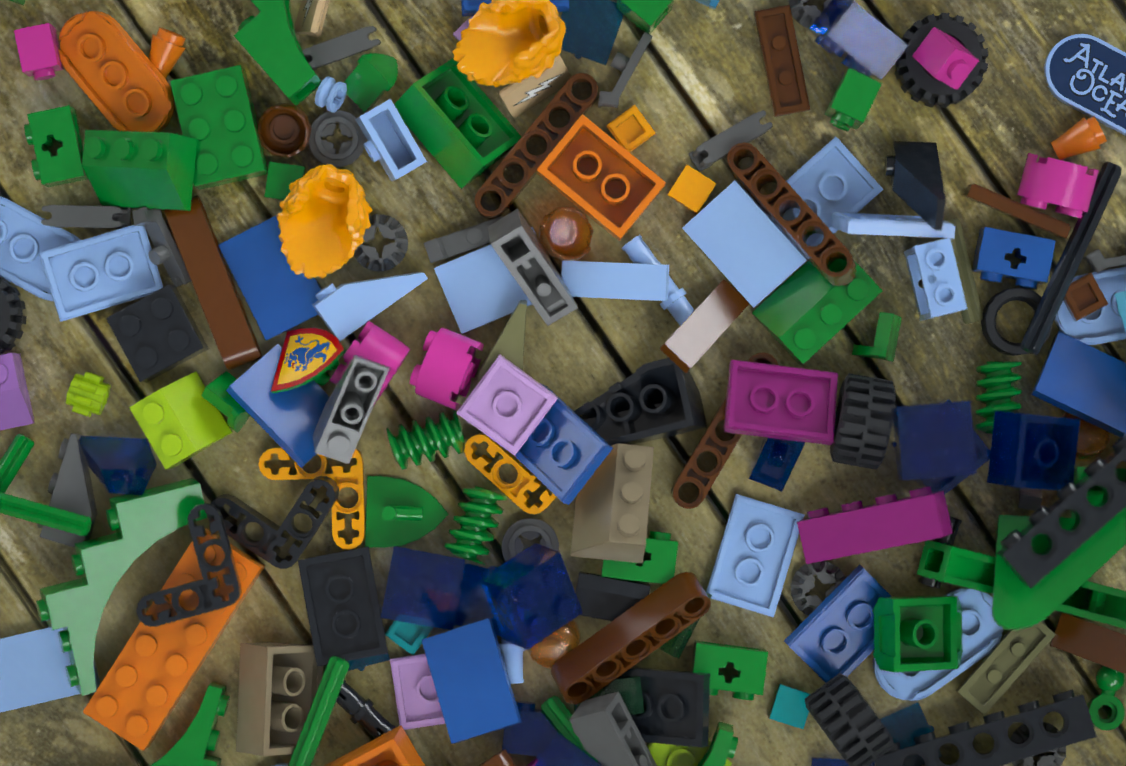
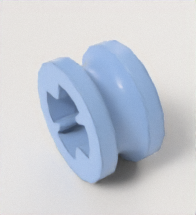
M325 77L316 91V106L321 108L326 106L328 111L336 112L346 97V83L341 81L335 83L334 78Z

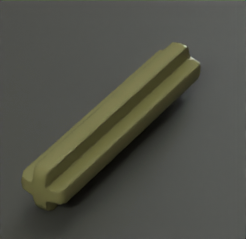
M956 218L946 220L955 225V236L950 239L967 306L966 310L961 311L963 321L967 324L981 321L983 313L960 220Z

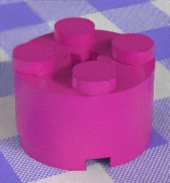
M1028 153L1017 193L1018 196H1022L1020 203L1041 209H1046L1048 203L1056 205L1055 212L1078 218L1082 217L1083 212L1088 213L1099 170L1089 169L1086 166L1049 157H1039L1037 162L1038 155Z
M368 321L357 338L362 343L356 340L353 341L343 357V362L347 363V365L345 366L340 363L329 381L335 385L338 384L354 355L388 366L389 371L375 401L376 404L410 352V348L377 325Z
M443 327L438 332L430 330L423 345V351L427 353L422 365L417 364L415 366L409 384L416 386L415 393L417 395L458 410L461 404L455 401L459 395L466 397L471 388V378H475L481 361L475 358L476 349L483 351V343Z

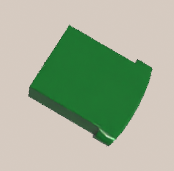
M379 53L364 54L358 59V66L343 82L347 85L346 94L363 112L371 109L385 91L388 92L395 84L398 76V65L394 57Z
M880 312L874 346L853 345L852 355L893 362L902 317Z
M225 371L206 386L201 396L228 417V426L238 433L250 415L226 391L237 379Z

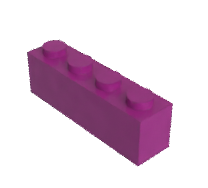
M931 486L910 490V497L897 500L896 493L876 497V504L863 506L862 500L841 504L842 511L829 513L828 507L808 511V518L797 522L806 564L942 538L952 534L953 530L944 491L932 492Z

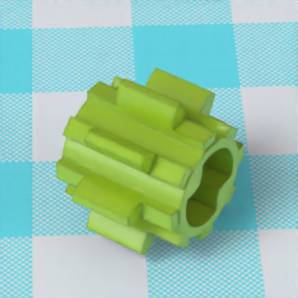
M85 372L84 376L76 373L68 389L65 403L73 406L72 412L86 417H91L92 413L101 415L106 406L111 385L104 383V377L90 372Z

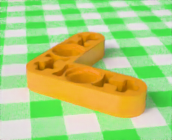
M483 432L475 434L467 440L464 448L467 460L526 513L539 514L557 498L547 488L539 498L543 502L542 505L539 503L530 505L528 503L530 495L527 491L534 492L543 483L513 454ZM484 441L487 442L489 445L486 449L487 453L493 458L500 453L503 458L497 461L492 469H489L487 465L492 460L486 455L481 457L475 455L477 447L474 445L475 442L478 444ZM507 463L517 469L518 475L515 482L506 483L502 481L499 476L501 465Z
M282 448L268 449L261 455L259 469L263 476L268 479L299 480L327 476L337 483L339 492L345 487L353 488L358 494V502L354 507L345 508L340 505L337 499L331 509L332 536L336 545L342 549L351 550L362 544L366 532L364 460L358 449L355 448L352 458L357 459V465L351 466L350 472H344L343 466H331L333 474L326 473L328 459L320 454L317 455L321 458L322 463L316 473H307L295 462L297 475L290 474L292 467L279 468L278 474H273V469L266 467V461L272 460L275 453L278 454L279 460H292ZM359 511V519L351 518L352 529L358 530L359 536L354 537L352 543L348 544L345 537L339 536V530L346 528V518L338 520V512L350 514Z

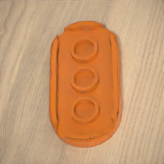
M89 11L71 17L60 31L59 40L61 41L60 50H58L60 61L69 75L117 131L161 132L164 130L174 112L173 92L164 76L117 20L110 15L98 11Z

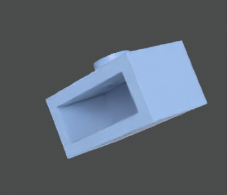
M391 99L355 119L367 139V142L363 144L366 152L373 162L379 160L391 181L402 177L427 162Z

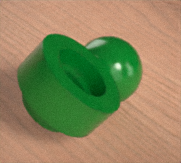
M1102 666L1096 674V682L1101 689V694L1093 697L1088 702L1087 707L1093 726L1096 729L1113 730L1120 726L1125 716L1122 702L1115 697L1116 692L1125 683V675L1122 672ZM1103 705L1109 710V715L1105 719L1100 718L1098 714L1099 708Z

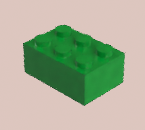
M241 65L170 81L182 135L197 139L194 187L202 190L268 175L264 149L258 136V123L246 70Z

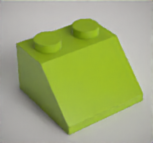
M197 371L157 390L129 407L166 470L173 469L233 433L221 411L201 396L206 386Z

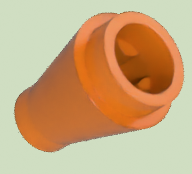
M159 27L157 34H152L149 60L166 79L186 49L183 46L186 38L173 31Z
M1095 116L1087 120L1083 117L1059 138L1050 143L1058 159L1064 160L1072 156L1101 149L1099 145L1107 142V139Z

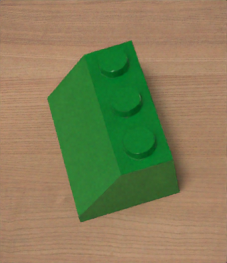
M452 58L413 83L394 105L404 123L462 189L509 152L522 136L475 81H468L467 75L458 70V62Z
M85 130L82 167L102 206L124 208L147 207V209L190 211L197 139L162 132Z
M843 259L835 260L830 265L829 270L835 273L841 272L846 268L847 261ZM808 260L752 312L753 316L799 365L807 362L883 291L856 262L855 278L847 285L836 286L828 282Z

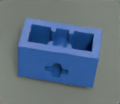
M983 227L979 229L972 271L981 273L980 279L1001 283L1002 277L1015 279V286L1037 289V284L1048 283L1056 240ZM1015 251V257L1021 259V262L1010 268L1011 263L1008 260H1004L1005 255Z

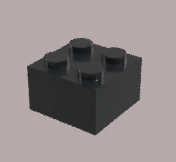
M171 284L106 318L140 382L147 383L209 349L180 293Z

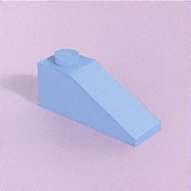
M415 272L344 283L337 287L331 283L315 294L318 301L313 303L312 306L331 333L341 341L428 278L423 272Z

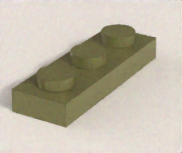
M1042 622L1027 629L1008 630L996 647L986 655L956 691L985 716L1056 634Z

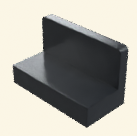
M579 571L572 613L613 621L648 596L650 584L602 577L598 574Z

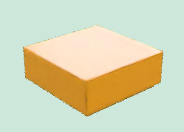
M635 104L606 125V128L617 143L629 153L656 134Z
M686 165L667 196L695 214H698L717 183L689 165Z

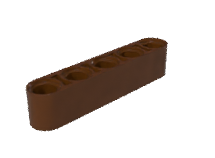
M578 73L565 83L480 187L475 195V205L481 216L487 219L502 216L534 178L538 167L582 114L585 115L597 99L598 93L597 82L591 75ZM576 83H587L592 89L591 96L585 100L575 98L571 90ZM553 111H565L570 118L568 124L562 128L552 126L549 122V116ZM538 137L546 142L547 149L542 155L535 156L527 151L526 145L530 139ZM511 165H518L524 170L523 179L515 184L507 182L504 178L505 169ZM487 193H496L501 197V205L497 210L487 211L481 206V200Z
M745 142L734 145L728 152L727 161L735 178L828 282L836 286L849 284L856 275V264L849 250L756 147ZM743 158H754L751 167L747 169L737 168L738 163ZM773 182L777 184V188L773 193L768 195L760 193L761 188L766 183ZM788 209H800V214L796 219L789 221L783 219V215ZM819 233L824 236L823 241L817 246H808L806 244L808 237L812 234ZM838 259L847 261V266L843 271L835 273L829 270L833 261Z
M198 195L192 197L190 211L164 210L226 368L230 371L262 358L257 339L224 256L218 246L219 243Z
M765 352L754 354L747 360V362H754L757 359H764L771 365H778L776 359L771 354ZM727 395L673 484L672 497L680 507L692 509L703 502L742 434L734 433L730 440L722 441L715 434L716 425L720 421L725 420ZM704 451H710L716 457V465L709 472H703L697 466V457ZM685 482H692L698 488V496L692 502H683L678 496L679 487Z
M683 572L674 576L560 658L551 668V675L565 701L569 704H578L587 700L704 616L711 606V601L695 574Z

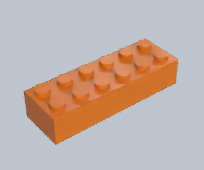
M206 527L207 536H199L201 544L210 539H221L219 535L211 534V530ZM193 541L160 591L203 579ZM231 543L230 546L242 590L237 602L225 608L160 626L150 627L140 621L97 688V692L94 693L83 710V713L142 751L150 747L265 567L264 564ZM210 545L206 549L205 559L210 565L218 566L224 561L225 552L220 546ZM228 566L218 572H209L210 579L218 576L220 587L215 589L216 596L222 595L225 601L229 600V594L234 591L233 585H226L223 574H230ZM184 590L180 594L179 603L185 610H194L199 604V596L193 590ZM166 594L169 600L167 603L156 605L153 601L146 615H153L154 620H158V613L171 609V616H176L177 613L172 606V594Z

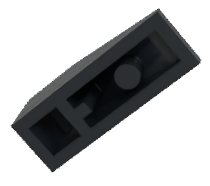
M893 141L892 155L885 156L884 167L885 176H891L892 190L934 230H942L946 197L937 143Z

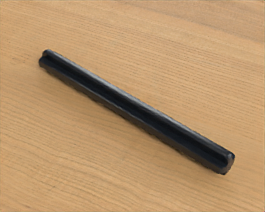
M1105 162L1098 174L1088 213L1083 212L1082 217L1078 218L1021 341V349L1025 352L1037 355L1042 348L1121 176L1122 169L1117 164Z

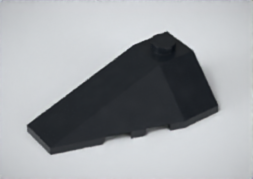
M670 358L644 364L636 369L634 374L622 382L615 383L608 388V391L574 411L610 446L615 444L633 445L707 428L698 387L690 372L685 373Z

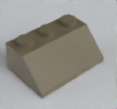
M615 444L611 446L613 448L576 496L570 556L643 563L654 447Z
M240 643L236 752L259 756L293 754L322 679L323 666L317 667L313 644Z

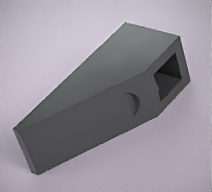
M354 355L325 404L313 433L315 453L347 464L350 463L389 371L388 366Z
M71 433L69 439L64 438L59 450L58 458L63 460L59 474L54 472L49 483L48 493L52 494L49 506L90 517L92 519L90 532L87 536H80L38 524V528H42L41 538L75 548L74 543L90 540L97 517V509L82 434Z

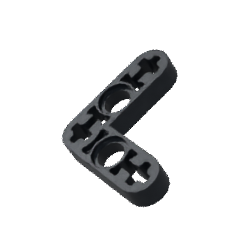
M327 476L314 478L305 487L281 526L230 494L220 495L210 504L215 507H222L227 504L231 507L229 514L233 517L227 516L223 519L229 537L279 569H287L298 561L338 499L339 488L332 478ZM321 486H325L328 489L326 495L330 499L324 498L317 505L316 509L309 506L317 496V492L313 488L319 489ZM299 513L308 515L312 520L311 530L307 532L298 530L294 525L295 515ZM213 514L207 515L210 523L215 521ZM244 514L246 518L239 524L238 529L234 528L233 525L237 523L236 519ZM255 522L263 528L264 536L261 540H252L247 536L246 525L248 523ZM292 536L297 539L289 549V554L292 557L287 555L283 559L279 556L280 549L278 547H282Z
M200 504L194 507L188 516V526L203 579L142 597L138 602L136 610L139 620L144 625L150 627L160 626L218 610L236 603L240 598L242 592L241 583L220 510L214 505ZM201 510H205L207 515H214L215 521L209 524L211 534L219 531L221 539H210L201 544L199 536H207L205 527L203 525L197 526L196 519L201 517ZM210 545H218L225 552L224 561L218 566L210 565L205 559V551ZM228 566L230 574H223L226 585H233L234 591L229 594V600L225 601L222 595L216 596L215 589L220 587L218 576L210 579L209 572H218ZM184 590H193L198 594L199 604L196 609L188 611L181 607L179 597ZM166 594H172V606L177 613L176 616H171V609L158 613V620H154L153 615H146L145 608L150 606L149 600L154 599L156 605L169 602Z

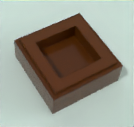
M1088 273L1071 282L1063 300L1074 321H1078L1108 304L1092 273Z

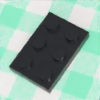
M369 547L298 560L317 667L327 665L332 656L341 657L349 661L388 653Z
M631 667L606 685V695L619 692L644 742L701 748L708 746L710 673Z

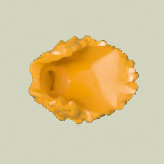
M491 0L489 4L483 2L479 5V10L473 18L468 20L469 27L461 31V40L453 50V59L459 62L457 68L460 72L467 75L468 81L472 82L475 80L478 84L485 86L494 85L496 88L500 85L521 83L522 80L531 76L538 79L546 69L553 67L555 58L561 52L566 33L565 22L558 16L557 7L550 0Z
M332 164L318 165L314 169H310L303 177L290 183L289 190L291 192L284 201L279 203V206L282 208L281 213L277 214L278 227L281 232L278 236L282 242L281 252L285 255L291 270L296 275L304 273L307 279L317 276L324 279L327 274H332L336 270L341 269L343 264H347L348 260L354 257L355 250L364 243L363 236L365 230L371 227L369 213L372 212V208L365 199L366 194L362 185L356 180L351 171L338 169Z

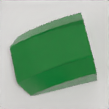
M958 596L878 598L872 610L874 614L873 656L880 670L910 672L959 669L963 644L962 607Z

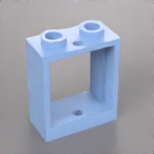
M950 238L917 245L904 251L920 321L967 309ZM921 279L924 288H921L918 285V282Z

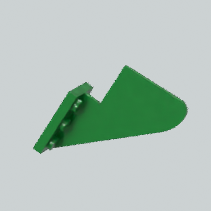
M1076 467L1066 484L1071 481L1077 484L1087 475L1084 472L1086 467ZM1115 468V476L1121 482L1126 481V469ZM1094 485L1087 492V500L1092 506L1098 505L1103 499V491L1098 485ZM1126 507L1032 589L1026 587L997 554L1003 548L1000 542L1015 529L1021 532L1031 524L1028 520L1030 516L999 515L992 598V617L995 623L1005 630H1022L1033 627L1050 616L1126 545ZM1070 510V518L1059 517V524L1062 529L1068 530L1074 526L1076 517L1072 510ZM1043 533L1035 535L1031 541V548L1035 554L1044 552L1048 546L1047 537Z

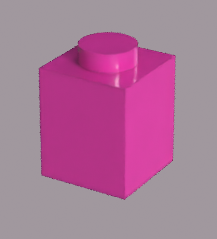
M46 23L14 30L21 68L24 74L29 77L33 76L34 80L38 81L55 77V71L64 70L58 50H60L54 26Z
M936 27L932 28L912 55L934 78L958 90L979 62L957 39Z

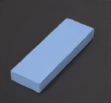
M562 260L561 278L572 297L668 301L669 265Z

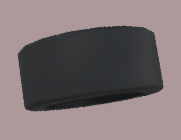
M1022 287L1006 289L994 295L984 307L983 319L981 320L982 332L989 345L998 352L1011 356L1030 354L1021 349V342L1013 343L1004 339L996 328L995 320L1000 308L1010 301L1026 302L1036 311L1042 297L1035 291ZM1050 328V330H1049V332H1048V334H1047V337H1046L1045 341H1046V340L1048 339V337L1050 336L1051 328Z

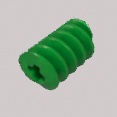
M988 361L986 364L976 367V372L986 375V378L976 381V386L985 389L986 392L977 395L975 400L986 404V407L976 410L975 415L985 418L986 421L976 424L975 429L989 434H1021L1011 429V426L1021 423V418L1012 415L1011 412L1022 408V404L1011 400V397L1021 394L1022 390L1011 386V383L1022 379V375L1012 372V368L1022 365V362Z
M454 409L452 420H449L444 412L439 413V424H435L431 417L427 416L425 418V428H421L418 422L413 420L411 432H408L402 424H399L397 436H394L389 428H386L394 459L402 470L408 469L409 458L412 459L416 466L421 465L422 454H425L430 462L435 461L436 450H439L442 456L447 458L449 457L450 446L458 454L463 453L464 434L457 410Z
M475 485L474 488H463L462 493L470 498V502L458 503V507L466 512V514L454 516L453 520L461 526V529H449L448 533L456 539V543H445L444 547L453 555L485 565L477 556L489 554L490 550L482 542L493 541L494 536L486 529L498 528L499 522L491 517V514L503 513L504 509L496 501L507 500L508 496Z

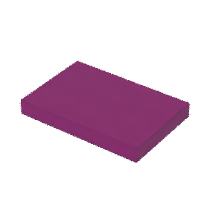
M731 360L728 371L724 432L832 445L834 442L838 373Z

